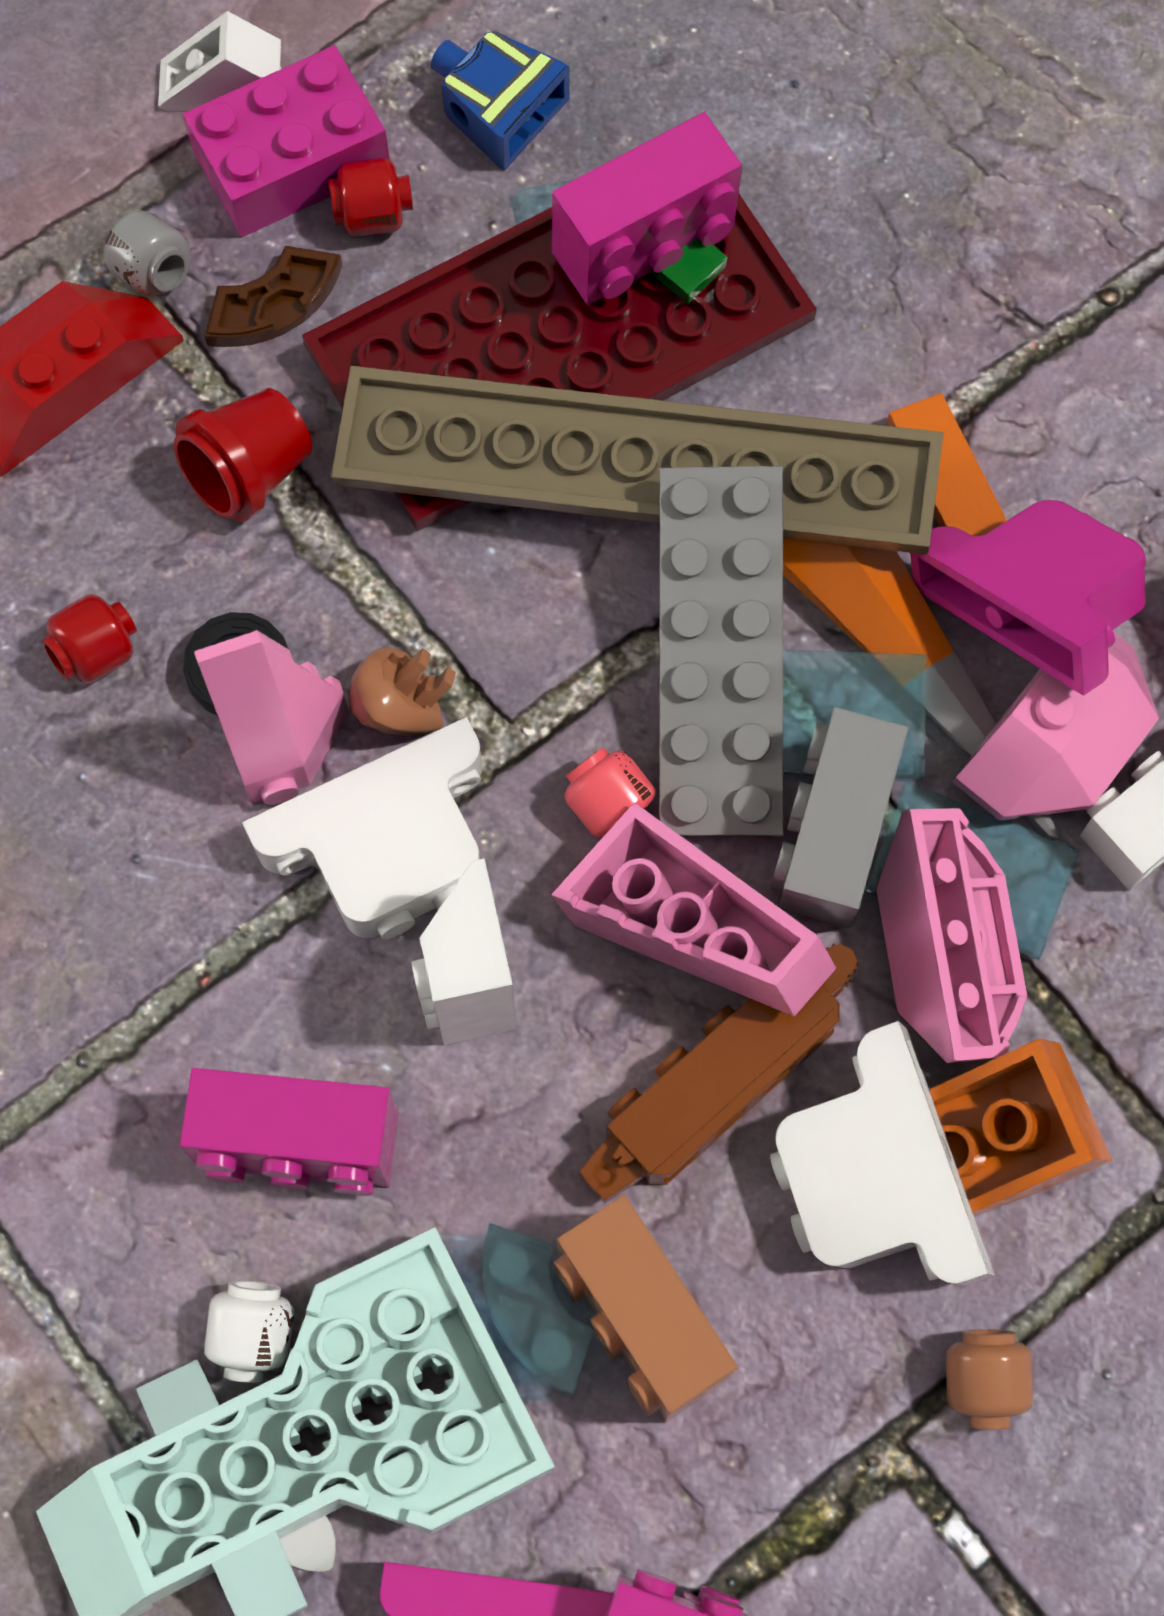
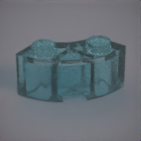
M489 1223L482 1256V1277L488 1309L497 1333L508 1352L529 1376L552 1392L573 1401L594 1338V1329L573 1318L555 1295L550 1277L553 1258L552 1244Z

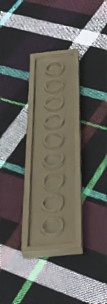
M350 366L331 478L337 486L660 523V468L783 466V538L928 554L944 432Z

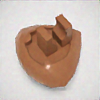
M389 646L372 651L357 667L348 693L349 709L362 725L381 734L399 736L423 735L440 730L443 727V720L438 700L452 687L456 672L446 667L441 675L426 677L423 671L427 668L431 654L422 648L411 658L406 652Z

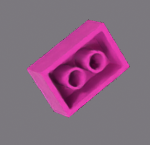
M335 45L182 113L193 154L241 238L331 197L329 179L337 178L338 169L342 164L377 158L390 159L386 130Z
M704 111L553 190L552 254L587 306L603 297L606 299L615 298L624 293L632 285L633 281L650 273L651 267L655 272H660L678 262L683 255L681 248L697 239H700L704 246L714 245L729 234L731 229L734 228L742 164Z
M191 1068L180 1148L196 1164L197 1168L206 1170L205 1177L211 1180L243 1183L245 1173L270 1176V1185L281 1188L308 1189L309 1180L335 1183L334 1191L338 1193L371 1196L373 1194V1186L385 1188L390 1186L399 1112L389 1087Z

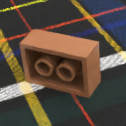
M625 1194L557 1238L558 1259L553 1262L556 1267L554 1270L555 1275L574 1304L583 1298L586 1299L595 1313V1316L590 1319L592 1323L590 1329L611 1360L621 1354L633 1374L627 1377L629 1381L626 1384L647 1417L658 1411L666 1423L731 1379L739 1368Z

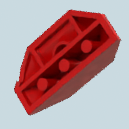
M61 281L0 326L1 477L184 341L182 334L147 297Z

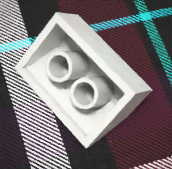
M484 858L470 862L421 935L420 942L424 959L411 961L427 1030L440 1027L444 1045L517 1029L513 984Z

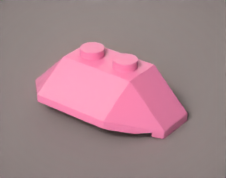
M1113 631L1115 637L1114 644L1108 648L1109 675L1102 684L1083 696L1039 669L952 780L957 787L999 821L1016 819L1020 816L1046 815L1090 809L1096 804L1099 797L1102 796L1159 720L1135 649L1116 632Z
M960 808L909 809L902 812L876 888L897 1012L946 1063L993 1060L1008 1052L1010 1047L1008 1040L1018 1024L1027 998L1005 874L985 844L967 827L969 821Z

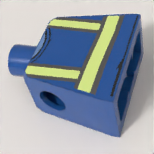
M496 31L486 33L469 52L452 41L445 40L436 49L431 60V68L445 77L442 83V96L446 116L504 171L569 100L568 65Z

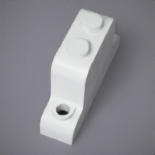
M465 717L242 822L264 868L270 872L286 876L297 873L309 866L316 867L320 871L347 928L353 934L362 938H373L379 935L384 940L394 938L415 925L414 918L435 908L439 910L470 862L480 859L477 843L454 800L455 797L473 789L481 781L482 760L478 737L468 718Z
M899 1021L874 1029L862 1038L858 1046L857 1055L852 1057L861 1087L853 1093L787 1116L777 1129L776 1145L778 1152L770 1154V1159L781 1189L783 1191L792 1190L799 1212L791 1216V1223L797 1242L803 1253L812 1251L821 1262L840 1268H853L916 1246L923 1268L930 1281L940 1278L945 1282L956 1285H969L995 1276L908 1029Z

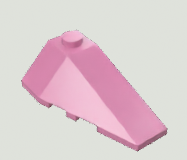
M258 630L194 651L252 805L264 802L267 805L280 804L297 796L299 789L310 786L349 714L340 681L333 676L325 679L320 678L317 667L308 661L301 665L295 663L289 649Z

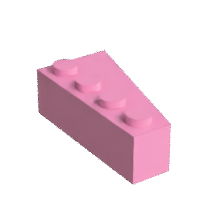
M635 802L551 894L575 927L794 1017L836 970V966L818 935Z

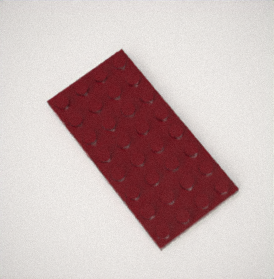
M738 194L734 228L731 229L724 239L714 244L718 250L727 256L726 268L689 304H686L668 287L648 273L633 281L632 285L621 295L611 299L603 297L587 306L552 254L551 207L304 333L302 338L304 347L342 409L350 366L664 400L813 321L817 308L741 195ZM393 492L417 531L472 502Z

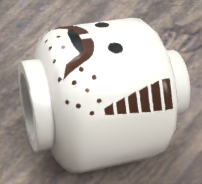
M231 1281L228 1284V1291L218 1293L211 1298L204 1350L208 1360L225 1367L224 1378L237 1382H261L264 1378V1371L277 1369L287 1362L290 1353L294 1308L289 1300L280 1296L281 1287L259 1281Z

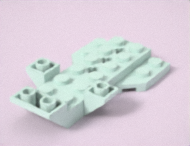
M436 1227L316 1284L306 1308V1316L294 1348L290 1351L282 1375L219 1405L198 1360H194L137 1388L136 1391L156 1436L90 1468L39 1508L36 1513L79 1616H138L154 1608L152 1603L213 1572L218 1577L234 1616H291L308 1607L279 1540L280 1538L345 1505L433 1534L553 1472L555 1466ZM431 1366L436 1375L447 1372L451 1379L445 1381V1391L434 1395L430 1389L421 1391L416 1386V1384L422 1382L421 1370ZM370 1396L377 1405L388 1402L391 1406V1409L384 1411L385 1421L374 1426L369 1419L358 1421L354 1416L362 1412L360 1401ZM309 1426L316 1435L327 1432L331 1437L330 1440L322 1442L324 1451L311 1457L307 1450L297 1453L292 1447L301 1443L298 1432Z

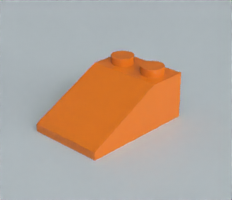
M1041 1038L1036 1039L929 1089L974 1217L1057 1186L1113 1161L1059 1042Z

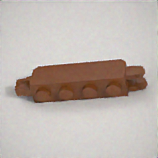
M841 942L839 945L833 943L831 948H826L836 966V970L795 1017L750 998L736 1011L728 1004L703 1026L701 1030L707 1037L690 1052L683 1046H680L660 1063L655 1070L660 1079L643 1094L636 1088H633L621 1097L607 1113L612 1121L607 1125L605 1141L579 1171V1176L592 1192L605 1204L642 1179L649 1185H668L834 1034V1027L839 1023L840 1003L835 998L843 992L844 987L849 986V982H852L853 975L858 969L856 966H858L859 961H857L856 955L853 952L854 948L850 949L842 945Z

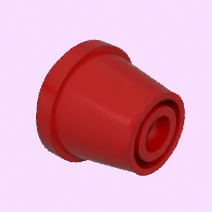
M265 388L258 393L208 412L201 409L194 410L180 419L175 429V456L191 488L213 512L221 517L232 518L239 522H245L261 512L265 506V499L312 453V440L305 422L292 403L273 388Z

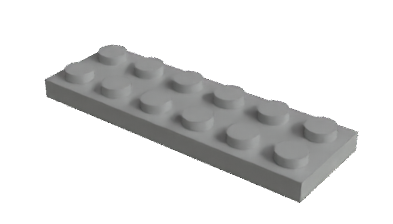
M783 466L660 468L659 820L680 836H783Z

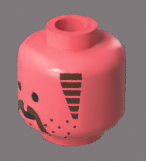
M602 747L565 776L571 783L565 790V801L591 835L596 838H603L634 802L645 809L655 797L653 785L630 755L621 750L608 753Z

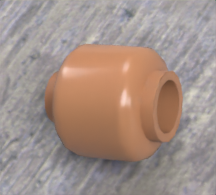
M997 1329L965 1330L962 1332V1341L951 1344L946 1354L947 1403L950 1408L958 1413L970 1415V1427L985 1430L1009 1429L1011 1427L1010 1416H1018L1031 1409L1033 1403L1032 1353L1026 1345L1015 1342V1332Z

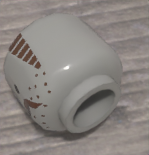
M142 210L127 214L117 221L106 238L104 259L107 268L116 278L139 294L149 297L163 295L178 287L188 272L190 250L187 240L176 228L153 213Z

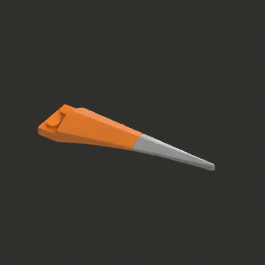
M783 538V576L850 637L971 757L995 727L996 723L897 551ZM1048 814L1025 816L1046 839L1054 841L1058 838L1057 829Z

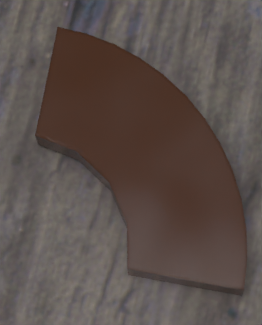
M285 246L277 263L261 278L239 286H217L204 335L207 346L240 347L254 345L279 337L302 324L319 309L333 290L342 268L341 254Z

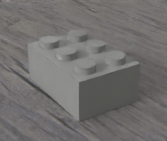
M834 707L829 725L816 723L803 770L805 773L815 775L812 785L804 782L799 784L787 827L788 831L798 833L795 845L783 842L770 888L782 892L778 905L779 908L823 922L850 928L860 908L909 727Z

